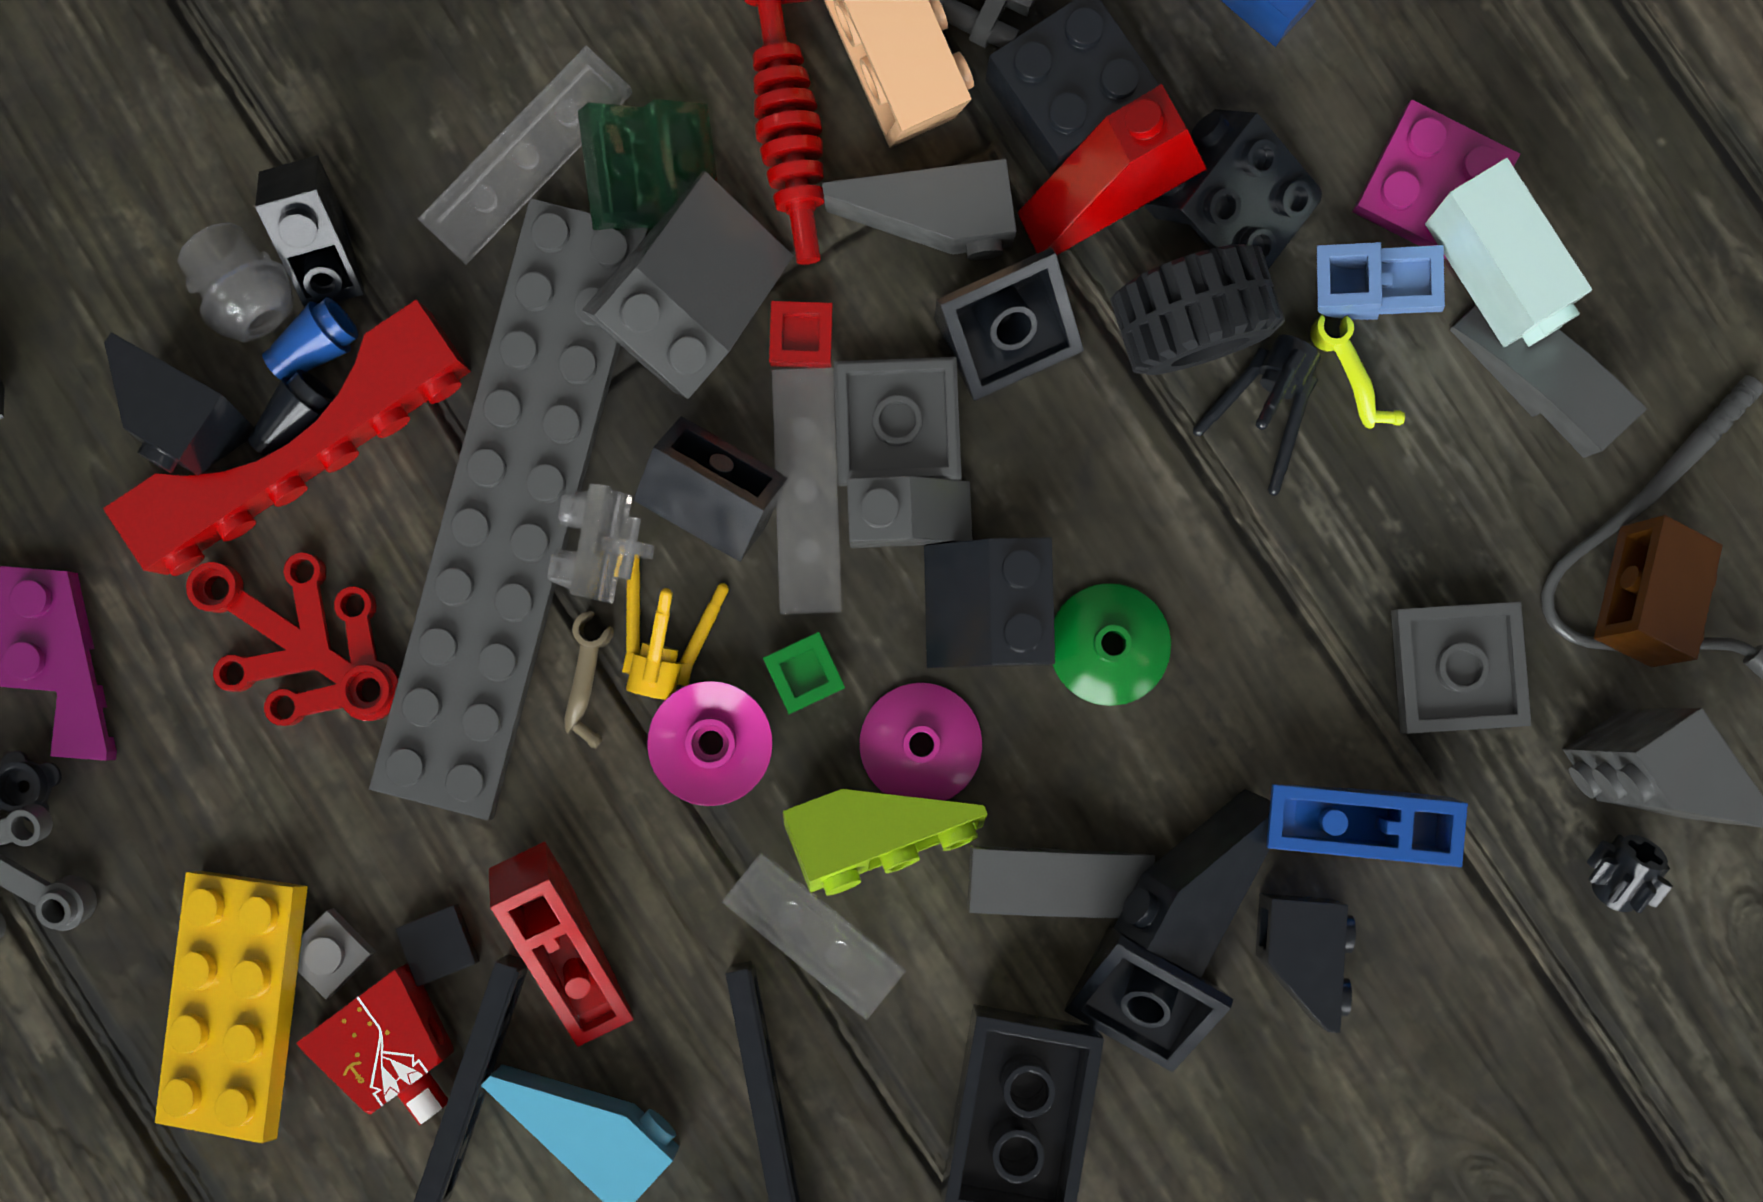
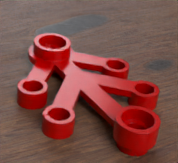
M300 552L290 556L284 565V577L293 588L300 627L243 590L242 577L234 568L216 562H207L192 570L186 582V592L189 600L195 607L214 613L229 611L286 649L253 657L241 655L222 657L217 661L213 669V678L218 687L229 692H243L251 688L256 681L317 670L336 684L303 693L293 689L273 691L264 702V713L271 723L278 726H292L301 722L307 715L341 708L353 718L362 721L380 720L389 715L399 677L392 667L377 660L370 619L376 612L377 604L375 597L370 591L355 586L346 587L337 594L334 601V609L337 616L345 621L350 654L349 661L331 649L320 586L326 578L327 571L324 562L319 557ZM309 560L314 567V574L309 581L301 583L296 575L297 567L303 561ZM223 577L228 583V592L224 598L217 600L212 594V585L218 578ZM359 594L364 600V609L360 615L352 617L347 612L346 603L352 595ZM234 662H238L244 670L243 679L236 685L231 684L227 678V670ZM373 678L380 685V695L375 701L369 702L362 695V686L367 680ZM284 696L290 697L295 706L293 714L287 719H283L277 712V704Z

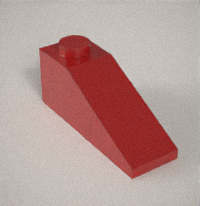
M1161 84L1105 117L1017 213L1036 252L1040 253L1048 248H1052L1057 256L1207 168L1187 127Z
M544 841L488 868L490 908L576 1046L579 1047L633 1021V1013L582 905L547 843Z

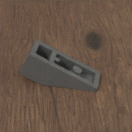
M1006 159L822 183L825 212L952 255L967 253V258L970 260H986L1002 255L1004 253L1003 248L1013 246L1016 225Z

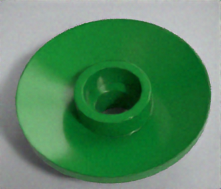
M1112 583L1085 588L1068 599L1054 618L1055 664L1052 667L1063 685L1085 701L1106 706L1133 702L1151 691L1167 669L1171 654V636L1167 621L1158 606L1148 596L1134 588ZM1107 632H1115L1123 639V649L1116 656L1107 654L1102 648L1101 641Z

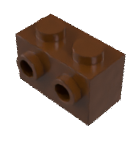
M1666 515L1621 526L1593 639L1649 667L1698 660L1700 646L1704 640V628L1711 596L1717 581V569L1723 545Z

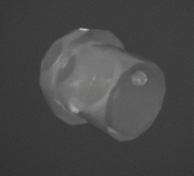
M230 222L211 225L194 234L182 247L177 261L181 271L186 276L187 289L190 293L197 292L203 301L199 309L204 322L213 330L223 336L247 342L261 339L274 332L288 319L293 307L294 296L283 264L272 261L267 252H259L241 226Z

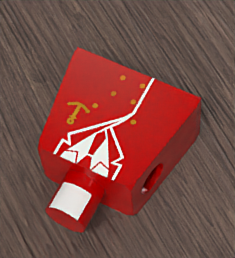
M408 963L393 970L297 1042L299 1048L364 1112L370 1115L397 1095L420 1126L448 1103L449 1098L429 1071L454 1053L453 1044L424 985L416 986Z

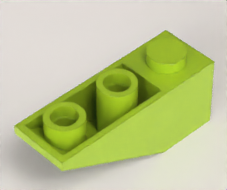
M840 789L783 811L784 826L809 892L812 893L824 888L827 896L855 887L862 882L859 874L883 866L885 873L904 869L920 860L919 851L940 843L944 851L964 846L978 838L976 830L983 827L987 817L984 805Z

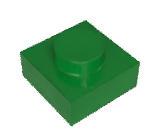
M820 632L763 658L789 714L845 689Z

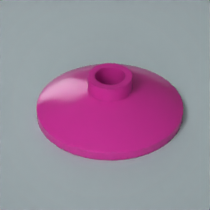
M716 681L694 683L679 689L661 704L652 719L647 741L651 766L663 786L676 797L701 806L724 805L738 800L749 793L765 774L771 759L773 746L769 721L757 701L736 686ZM706 731H716L722 736L723 747L720 752L708 754L701 748L700 739L703 733Z
M912 683L900 686L886 693L870 709L860 734V754L868 776L883 793L946 801L963 790L977 771L982 754V735L979 723L972 709L956 693L935 684ZM918 732H925L933 739L932 751L923 757L914 755L909 747L911 737Z

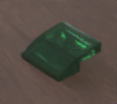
M653 99L644 107L588 102L578 110L593 230L615 229L622 231L645 227L648 230H652L702 171H706L718 183L708 105L706 103Z

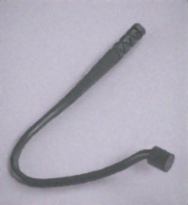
M1745 375L1731 390L1732 392L1727 394L1719 403L1720 405L1707 416L1708 418L1694 430L1646 486L1626 506L1555 564L1545 581L1541 592V601L1544 617L1556 633L1567 641L1586 648L1617 651L1593 639V636L1574 631L1559 618L1555 610L1554 594L1560 579L1566 570L1579 558L1617 532L1621 526L1627 525L1653 505L1716 444V441L1721 439V435L1733 426V422L1745 413V409L1750 407L1763 393V384L1759 380ZM1704 637L1700 649L1729 650L1745 656L1743 663L1763 680V645L1754 647L1734 638Z

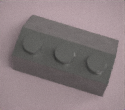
M1703 708L1622 709L1562 749L1573 764L1569 767L1571 778L1577 787L1589 798L1593 799L1595 797L1597 801L1680 818L1763 828V796Z

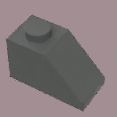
M914 476L847 479L850 548L936 545L972 541L970 481Z

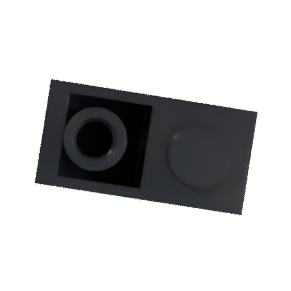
M316 155L259 171L255 208L303 307L305 308L311 301L318 304L325 298L339 302L363 295L364 286L343 210L319 156Z
M1259 893L1256 956L1315 1024L1327 1032L1341 1033V1016H1348L1352 1005L1351 982L1349 978H1344L1345 953H1352L1356 939L1355 919L1352 915H1348V905L1329 898Z

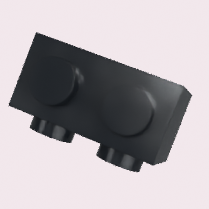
M680 416L653 447L633 500L741 562L766 528L788 477Z

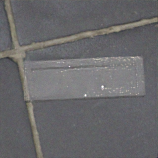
M764 852L760 853L722 900L727 907L865 1020L871 1016L906 972V968L813 892L810 893L808 888Z

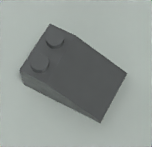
M702 171L582 311L670 390L689 399L730 352L794 255L706 171Z

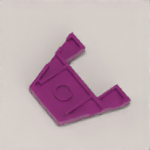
M0 566V687L57 692L50 756L102 761L116 760L114 737L108 736L103 708L107 707L103 686L97 685L90 650L94 649L78 573Z

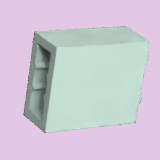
M1505 158L1451 191L1425 223L1437 244L1443 245L1445 257L1504 348L1520 338H1523L1527 346L1530 347L1561 328L1563 324L1580 314L1574 303L1593 290L1508 158Z

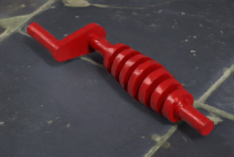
M745 0L748 5L758 7L763 38L762 47L753 53V69L759 72L753 78L754 93L759 96L754 101V116L759 120L755 124L756 140L764 144L760 147V154L764 165L771 167L766 172L771 188L779 190L773 195L776 209L790 215L797 264H814L821 260L814 211L824 203L823 187L816 185L824 178L823 163L816 161L823 155V140L817 137L822 132L820 115L814 112L817 109L814 93L807 89L811 82L807 69L801 67L804 62L801 48L799 45L787 41L782 4L812 0Z

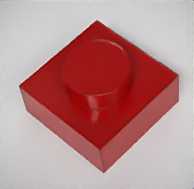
M771 301L770 366L831 368L833 303Z

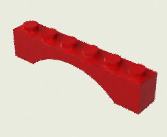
M416 299L364 334L355 364L338 395L320 417L289 444L256 462L223 472L189 476L155 473L104 507L103 510L144 571L164 575L171 574V576L181 575L199 565L205 558L203 551L219 540L231 541L251 530L256 525L254 517L274 504L275 507H281L299 498L308 489L306 482L322 471L326 470L330 473L350 464L359 455L357 448L377 435L379 438H385L402 429L411 419L408 414L425 402L429 401L430 404H435L453 395L462 385L460 379L471 371L433 314Z

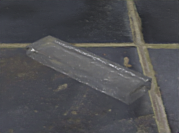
M586 45L424 211L418 220L466 265L633 93L630 85Z
M833 368L772 370L775 470L788 477L776 504L780 614L842 613Z

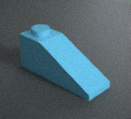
M503 1064L481 1085L603 1202H636L672 1163L680 1147L672 1140L676 1136L674 1129L660 1114L652 1109H648L644 1113L636 1104Z

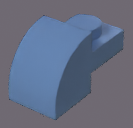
M1381 242L1317 245V306L1320 314L1340 319L1348 316L1352 320H1378L1379 314L1443 312L1445 307L1443 245L1381 248Z

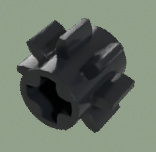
M1617 835L1612 843L1602 840L1587 860V863L1595 869L1588 878L1592 882L1593 892L1601 902L1616 911L1631 912L1635 910L1637 913H1642L1648 904L1657 908L1673 887L1668 880L1663 878L1670 870L1665 853L1655 843L1642 836L1628 835L1624 838L1622 835Z

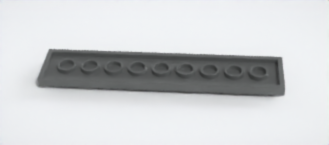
M532 198L529 200L369 790L488 821L494 819L621 346L587 316L582 309L648 235L649 230L646 227Z

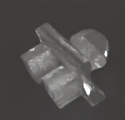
M591 483L589 484L588 491L568 492L562 495L558 515L560 525L580 529L581 534L577 552L556 549L554 554L551 555L547 575L549 581L569 588L571 595L607 603L614 602L618 578L631 579L634 557L652 559L655 546L637 542L641 519L629 516L632 495L614 491L609 486Z

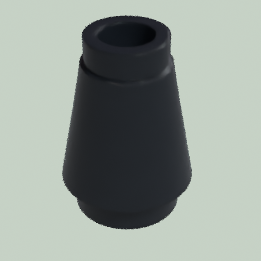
M298 369L291 378L282 377L256 423L254 431L248 436V442L264 457L284 447L320 417L334 400L335 395L321 381L306 371Z

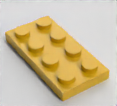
M206 871L186 872L155 1115L156 1124L257 1143H266L277 1139L308 886Z

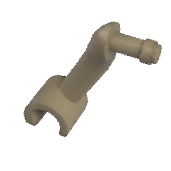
M589 611L580 614L573 623L572 632L574 638L580 644V651L565 712L564 728L567 734L574 731L588 743L587 745L597 749L603 741L602 736L592 731L581 720L589 704L599 648H603L610 643L613 637V628L609 626L604 630L600 638L595 641H588L584 635V627L594 616V612Z

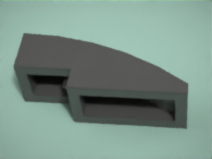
M1477 305L1449 329L1532 417L1542 414L1583 458L1602 452L1647 410L1615 376L1559 329L1530 347L1527 346L1523 338H1520L1504 348Z
M971 845L967 908L969 913L1119 918L1127 897L1134 891L1142 874L1155 864V855Z

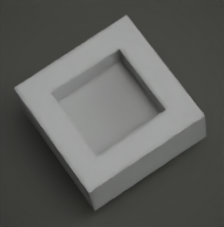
M332 908L327 910L302 935L298 972L326 1000L332 997L377 951Z

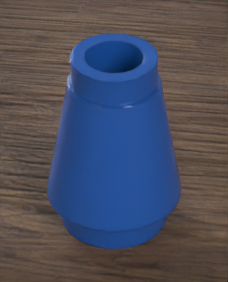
M325 298L318 304L311 301L272 343L271 347L262 354V357L267 367L279 380L282 377L291 378L298 369L308 372L350 352V343L357 339L359 335L351 318L335 301L330 298Z

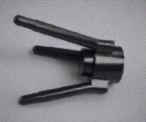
M1285 334L1278 335L1270 351L1263 348L1257 350L1250 365L1193 428L1195 436H1202L1259 374L1263 375L1260 379L1261 386L1269 391L1270 394L1256 421L1258 429H1266L1283 398L1292 399L1295 394L1268 487V492L1272 496L1278 495L1281 490L1308 398L1318 382V379L1312 374L1321 359L1320 353L1309 343L1297 337Z

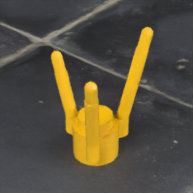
M635 548L628 551L626 655L622 672L629 674L626 691L666 700L676 692L677 685H689L693 665L719 614L729 591L728 585L721 583L717 586L680 662H676L679 650L664 646L672 591L669 588L662 589L655 613L650 643H642L640 650V554Z

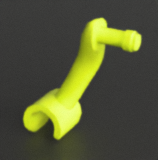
M1321 315L1311 327V340L1320 350H1335L1351 384L1363 425L1368 429H1372L1375 423L1404 424L1405 413L1401 410H1394V412L1376 411L1375 393L1371 379L1350 341V337L1354 332L1352 319L1348 316L1342 318L1339 326L1340 337L1335 339L1326 334L1324 330L1325 317Z

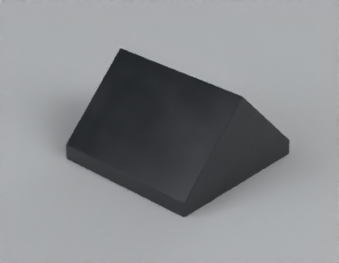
M1048 248L938 298L936 301L934 319L952 357H956L957 368L974 401L1084 351L1058 259L1052 248Z
M1109 925L1070 996L1064 1011L1088 1025L1096 1026L1100 1032L1167 1070L1174 1072L1231 1009L1234 999L1213 983L1152 953Z

